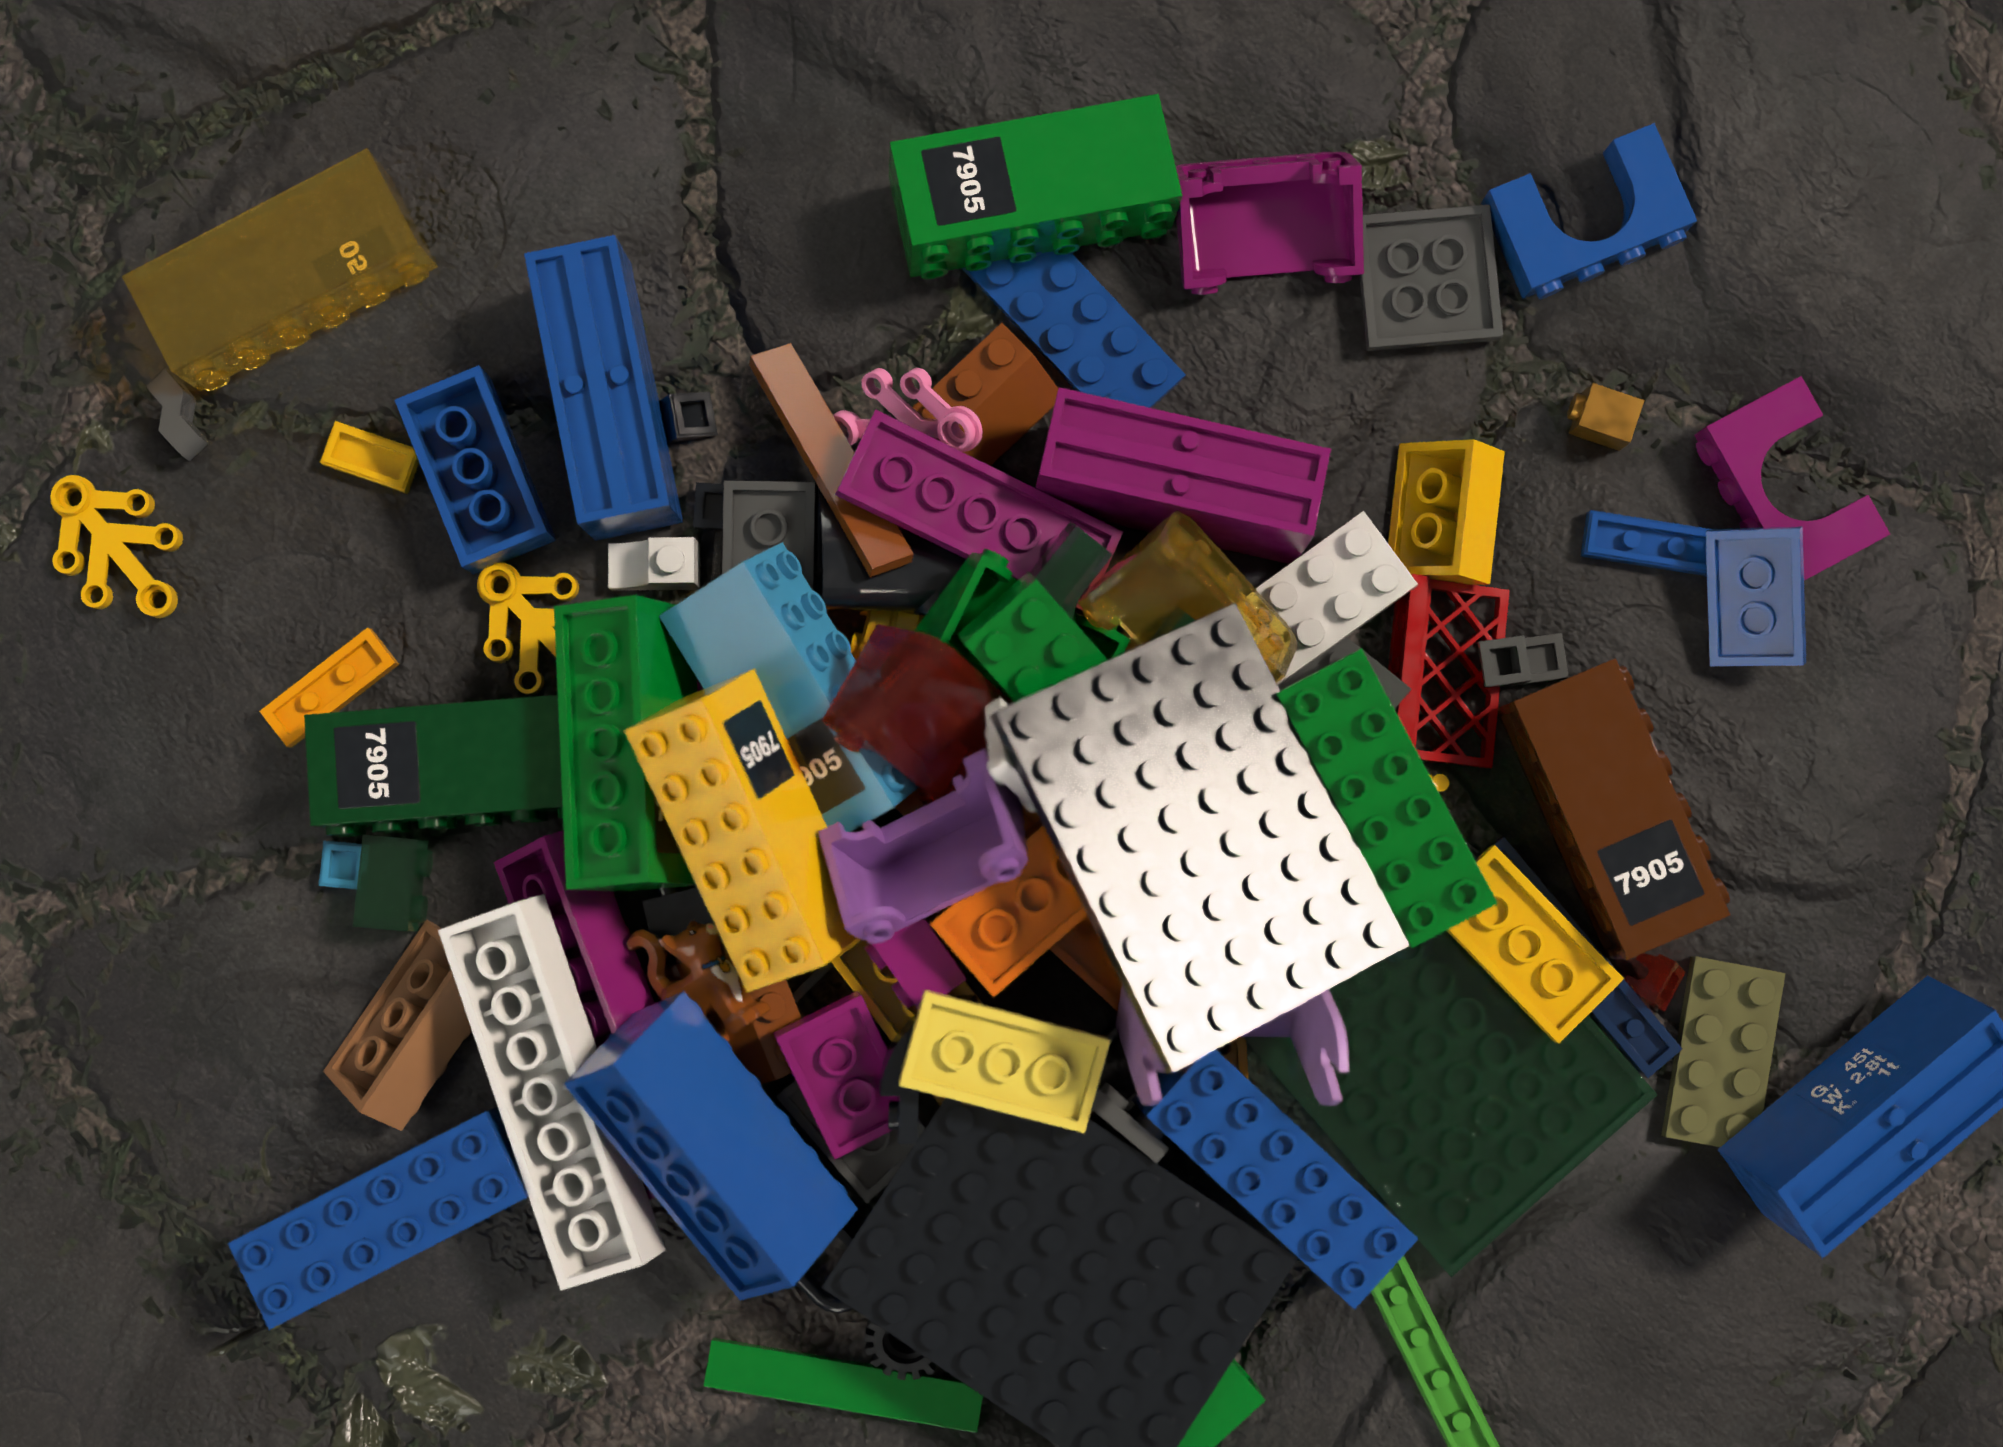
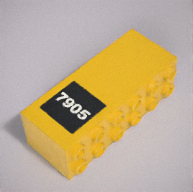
M755 669L681 698L625 730L627 738L746 992L825 966L857 938L845 930L818 831L826 828L827 825Z

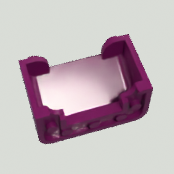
M1319 152L1189 163L1176 166L1183 195L1176 214L1181 277L1184 289H1191L1193 294H1212L1218 292V286L1226 283L1229 277L1314 270L1316 274L1325 276V282L1328 283L1349 282L1352 280V275L1364 274L1362 165L1351 154L1346 152Z

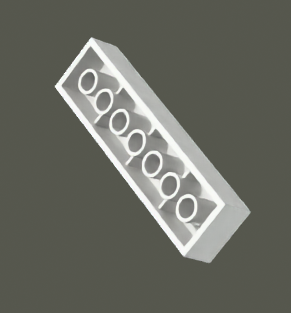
M545 895L521 900L438 930L560 1291L642 1266L666 1251L642 1180L563 1084L597 1050Z

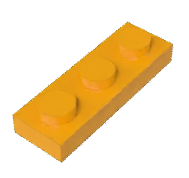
M367 627L259 712L286 747L292 748L305 738L304 715L339 712L397 667L399 663L376 633Z

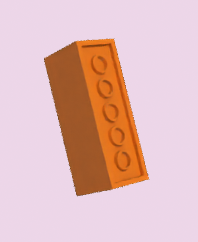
M1040 819L1025 831L1028 862L1021 870L1019 876L1010 881L997 882L928 916L930 925L993 997L1088 915Z

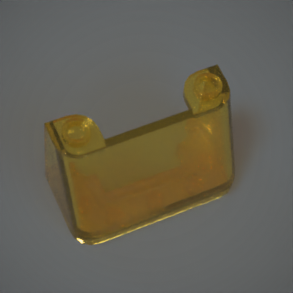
M1179 511L1173 512L1086 591L1078 602L1083 608L1085 617L1093 626L1113 630L1120 624L1139 646L1236 603L1276 683L1286 676L1297 650L1296 637L1288 624L1190 517Z

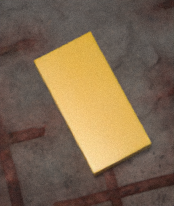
M335 421L320 463L324 466L408 494L419 465V460L414 448Z

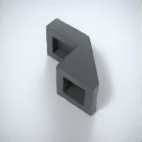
M1562 633L1525 638L1522 635L1477 642L1484 688L1526 685L1569 678Z

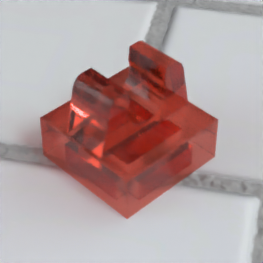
M1642 953L1636 957V960L1643 966L1648 967V975L1641 980L1627 975L1625 981L1649 1005L1665 1012L1686 972L1676 961L1661 954L1657 957Z

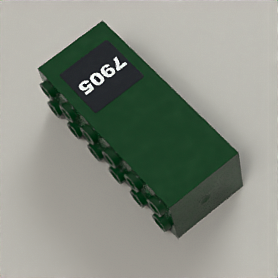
M558 695L304 715L310 826L326 828V836H365L366 827H372V832H384V834L412 832L411 824L419 823L420 829L457 828V820L464 819L465 825H475V827L503 825V816H511V821H520V823L548 821L547 813L554 812L558 813V818H563Z

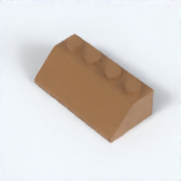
M427 919L323 1071L360 1113L400 1131L404 1129L410 1118L417 1113L421 1102L437 1078L444 1073L448 1062L463 1040L472 1031L438 932L442 928Z

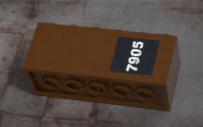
M1614 658L1498 708V716L1605 957L1629 960L1726 918L1731 914L1726 905L1730 903L1728 891L1720 878H1714L1707 861L1711 860L1708 846L1700 835L1695 836L1688 819L1692 817L1690 806L1681 792L1676 793L1669 778L1673 774L1670 761L1662 750L1657 751L1650 734L1654 731L1652 721L1643 707L1638 708L1631 693L1635 689L1632 676L1624 665L1619 666L1617 659Z

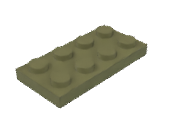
M1691 956L1677 1043L1682 1047V1050L1674 1056L1661 1136L1721 1147L1763 1112L1786 973Z

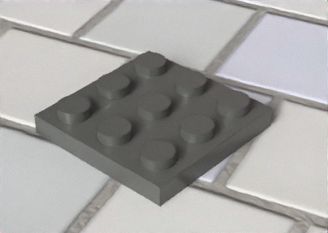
M1490 204L1363 215L1364 274H1360L1359 278L1367 351L1496 341L1503 337Z

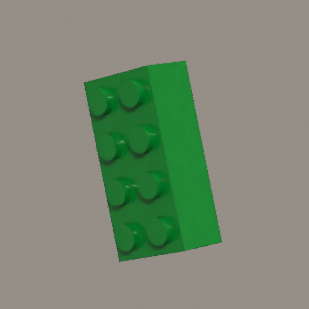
M1029 571L957 634L963 644L1015 702L1108 661Z

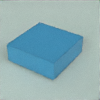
M323 841L319 886L368 890L373 845Z

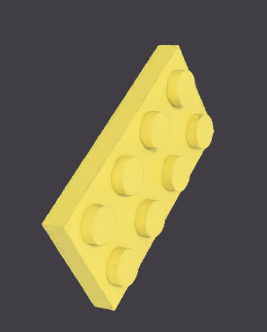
M924 989L898 1084L899 1086L1085 1133L1110 1039L1105 1036Z

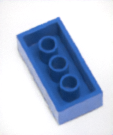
M479 365L395 399L462 568L471 574H476L484 568L499 562L508 561L556 541L492 380Z

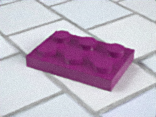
M859 991L773 1033L834 1160L892 1131L888 1130V1102L897 1101V1096H880L879 1091L880 1073L887 1048Z

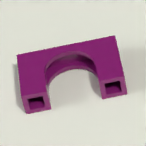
M1800 376L1706 426L1694 436L1698 441L1696 449L1701 460L1707 466H1712L1720 480L1718 482V489L1721 496L1728 505H1734L1742 519L1740 528L1803 526L1804 580L1887 537L1890 535V532L1869 495L1844 506L1822 519L1813 521L1790 518L1778 511L1767 498L1762 486L1761 469L1769 449L1778 440L1823 416L1805 381Z

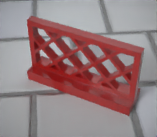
M1411 574L1418 583V586L1395 602L1388 670L1412 690L1401 701L1395 711L1415 749L1417 731L1428 721L1443 739V742L1432 751L1416 750L1422 761L1491 769L1493 765L1500 687L1484 688L1482 669L1478 671L1464 651L1479 638L1482 641L1505 638L1510 590L1429 579V576ZM1432 590L1446 592L1456 605V608L1441 621L1430 608ZM1459 594L1470 595V597L1463 601ZM1479 597L1496 599L1494 618L1482 626L1468 606ZM1462 613L1476 633L1459 646L1445 625ZM1429 621L1433 625V627L1430 630H1428ZM1491 628H1493L1492 637L1488 633ZM1438 632L1452 652L1435 665L1425 651L1426 641ZM1457 657L1472 677L1454 690L1440 670ZM1424 665L1429 670L1425 675H1423ZM1434 677L1448 696L1431 710L1422 699L1421 691L1422 685ZM1474 683H1477L1486 695V703L1483 709L1473 715L1460 698V695ZM1453 702L1467 722L1450 735L1436 715ZM1419 711H1421L1424 714V716L1420 720ZM1484 717V723L1482 727V725L1479 723V720H1481ZM1471 727L1482 739L1480 758L1466 756L1455 742L1456 739ZM1447 747H1449L1453 754L1441 752Z

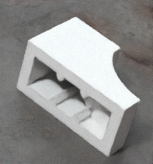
M654 537L639 542L608 543V588L610 590H700L701 545L694 537Z

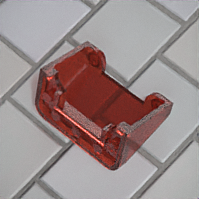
M877 624L821 721L836 732L834 740L838 744L855 753H859L861 748L875 751L921 789L917 797L923 803L922 807L956 791L952 778L962 775L964 778L967 777L964 758L982 749L988 752V742L985 737V706L999 697L1008 705L1013 704V702L954 649L939 639L924 633Z

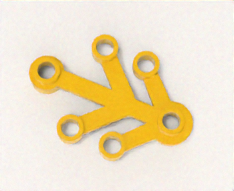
M78 475L65 476L57 481L50 495L54 511L62 517L59 546L52 559L54 568L60 573L70 576L79 574L85 566V558L77 550L81 522L92 534L87 582L81 590L83 603L99 610L105 609L111 604L113 592L107 585L109 558L111 557L138 589L136 594L138 608L143 613L155 618L169 616L176 609L178 603L175 589L167 583L155 580L125 543L154 545L163 551L172 552L181 546L183 542L182 532L169 523H161L156 527L107 523L96 510H125L132 516L145 518L154 510L155 502L153 497L140 489H133L127 493L99 491L95 489L88 479ZM80 491L82 495L81 502L76 506H72L70 504V496L74 492ZM143 496L145 499L144 507L139 511H134V499ZM166 530H171L173 540L169 544L163 545L161 543L162 533ZM72 553L75 557L74 565L69 569H65L63 559L66 555ZM100 587L103 591V597L99 602L93 603L91 593L95 588ZM164 592L167 598L166 603L163 607L156 608L154 598L157 594Z
M499 562L484 568L477 580V590L480 597L490 605L489 637L484 643V653L488 659L496 663H504L512 657L514 651L513 644L506 638L508 611L510 608L521 620L519 671L515 675L514 683L521 693L535 695L544 686L543 675L538 671L539 640L556 657L555 629L553 628L555 627L554 609L534 608L523 595L553 594V596L561 601H571L578 595L579 583L568 573H559L554 577L521 576L518 570L510 564ZM499 578H506L508 580V589L504 593H496L494 591L495 581ZM564 579L570 580L572 583L571 591L566 595L559 594L557 591L558 583ZM497 641H503L506 645L505 653L499 657L493 656L491 652L492 645ZM528 673H534L537 679L536 685L532 689H524L522 686V678Z

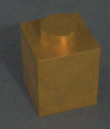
M1592 383L1582 394L1576 393L1572 399L1567 418L1573 420L1569 434L1620 451L1631 443L1645 400Z

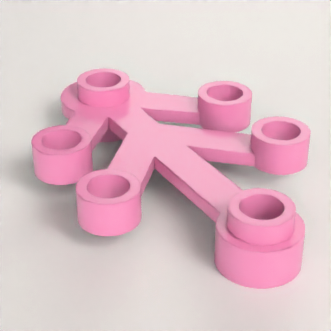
M876 368L862 378L861 385L864 393L872 399H877L897 418L896 420L935 439H939L941 442L961 452L970 451L981 441L982 425L977 415L967 407H951L931 389V377L924 369L914 368L905 373L900 379V387L908 398L917 399L936 419H924L892 389V377L886 370ZM912 377L919 382L920 389L913 385ZM873 378L879 381L881 389L875 386ZM840 410L833 414L851 446L862 438L870 419H860L857 414L847 410ZM959 424L963 427L965 433L960 429Z

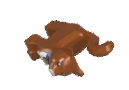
M691 921L687 925V929L678 935H665L661 939L657 934L647 930H638L629 936L627 941L629 951L638 950L642 947L648 951L647 976L652 987L660 996L661 1001L684 991L690 999L701 1007L703 1016L715 1031L728 1042L730 1038L725 1029L717 1028L713 1024L712 1012L714 1010L722 1019L724 1027L733 1035L771 1010L765 1001L755 1002L750 994L746 992L736 968L721 953L720 938L715 925ZM666 950L690 967L692 972L678 980L668 977L665 972Z

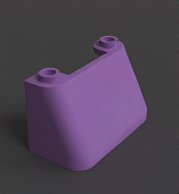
M985 749L963 759L967 777L964 778L962 775L952 778L956 791L882 828L868 820L862 823L864 831L846 832L840 822H836L818 831L846 931L869 943H881L890 939L894 932L997 882L1010 881L1020 875L1021 870L1028 862L1022 802L1019 796L1009 787L999 785L992 778L987 768L989 756Z

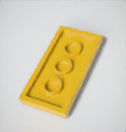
M1491 845L1475 861L1498 904L1446 931L1554 1043L1559 1044L1624 978L1495 845Z

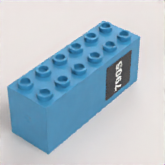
M782 542L741 562L659 617L704 689L755 669L827 827L840 822L844 827V831L852 832L862 826V823L873 820L895 807L929 779L924 772V764L915 751L909 748L901 735L897 719L890 711L884 709L876 696L873 680L865 671L861 670L851 654V647L847 638L835 628L827 615L823 599L817 592L811 589L801 573L802 568L799 560L792 552L787 550Z

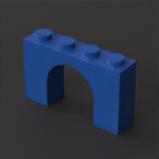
M1655 123L1614 139L1603 152V156L1622 197L1624 208L1621 227L1618 233L1609 238L1599 241H1582L1563 233L1551 220L1531 173L1488 191L1481 204H1490L1492 230L1522 299L1537 294L1539 300L1547 298L1563 290L1562 283L1576 277H1578L1580 283L1589 281L1605 272L1603 266L1615 261H1619L1621 266H1625L1646 255L1645 249L1660 244L1663 250L1687 239L1685 233L1697 222V218Z

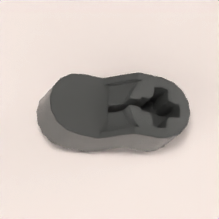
M165 368L148 382L146 387L162 405L158 431L185 459L190 461L208 446L209 442L193 424L197 399L171 371Z

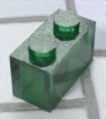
M363 835L353 918L354 927L407 932L418 931L419 923L425 922L428 910V898L422 895L424 877L429 878L433 865V853L431 850H427L428 841Z

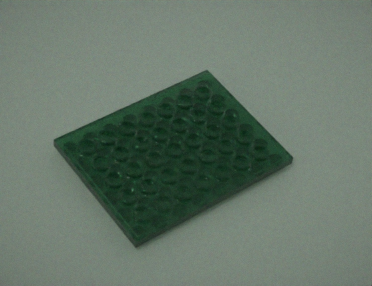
M1447 931L1413 948L1407 946L1328 988L1342 1018L1348 1046L1349 1072H1339L1330 1061L1331 1066L1334 1068L1342 1101L1336 1106H1326L1319 1103L1290 1037H1243L1247 1044L1450 1277H1453L1658 1095L1589 1015L1559 1044L1554 1043Z

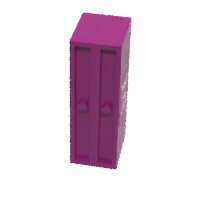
M1059 387L1035 488L1105 523L1290 564L1302 555L1314 537L1331 449Z

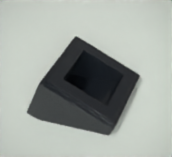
M710 392L669 394L659 401L668 445L706 439L718 435Z

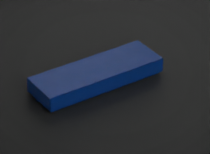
M1590 510L1586 514L1581 556L1707 576L1705 531L1711 529Z

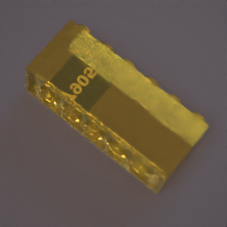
M366 148L123 275L122 278L171 372L199 391H212L226 385L230 381L231 375L243 369L253 370L263 366L270 360L271 354L283 348L293 349L303 345L310 339L311 333L323 327L333 328L343 324L350 318L351 312L363 306L373 307L383 303L390 297L389 293L403 285L414 286L423 282L429 277V272L438 266L390 175L369 149Z

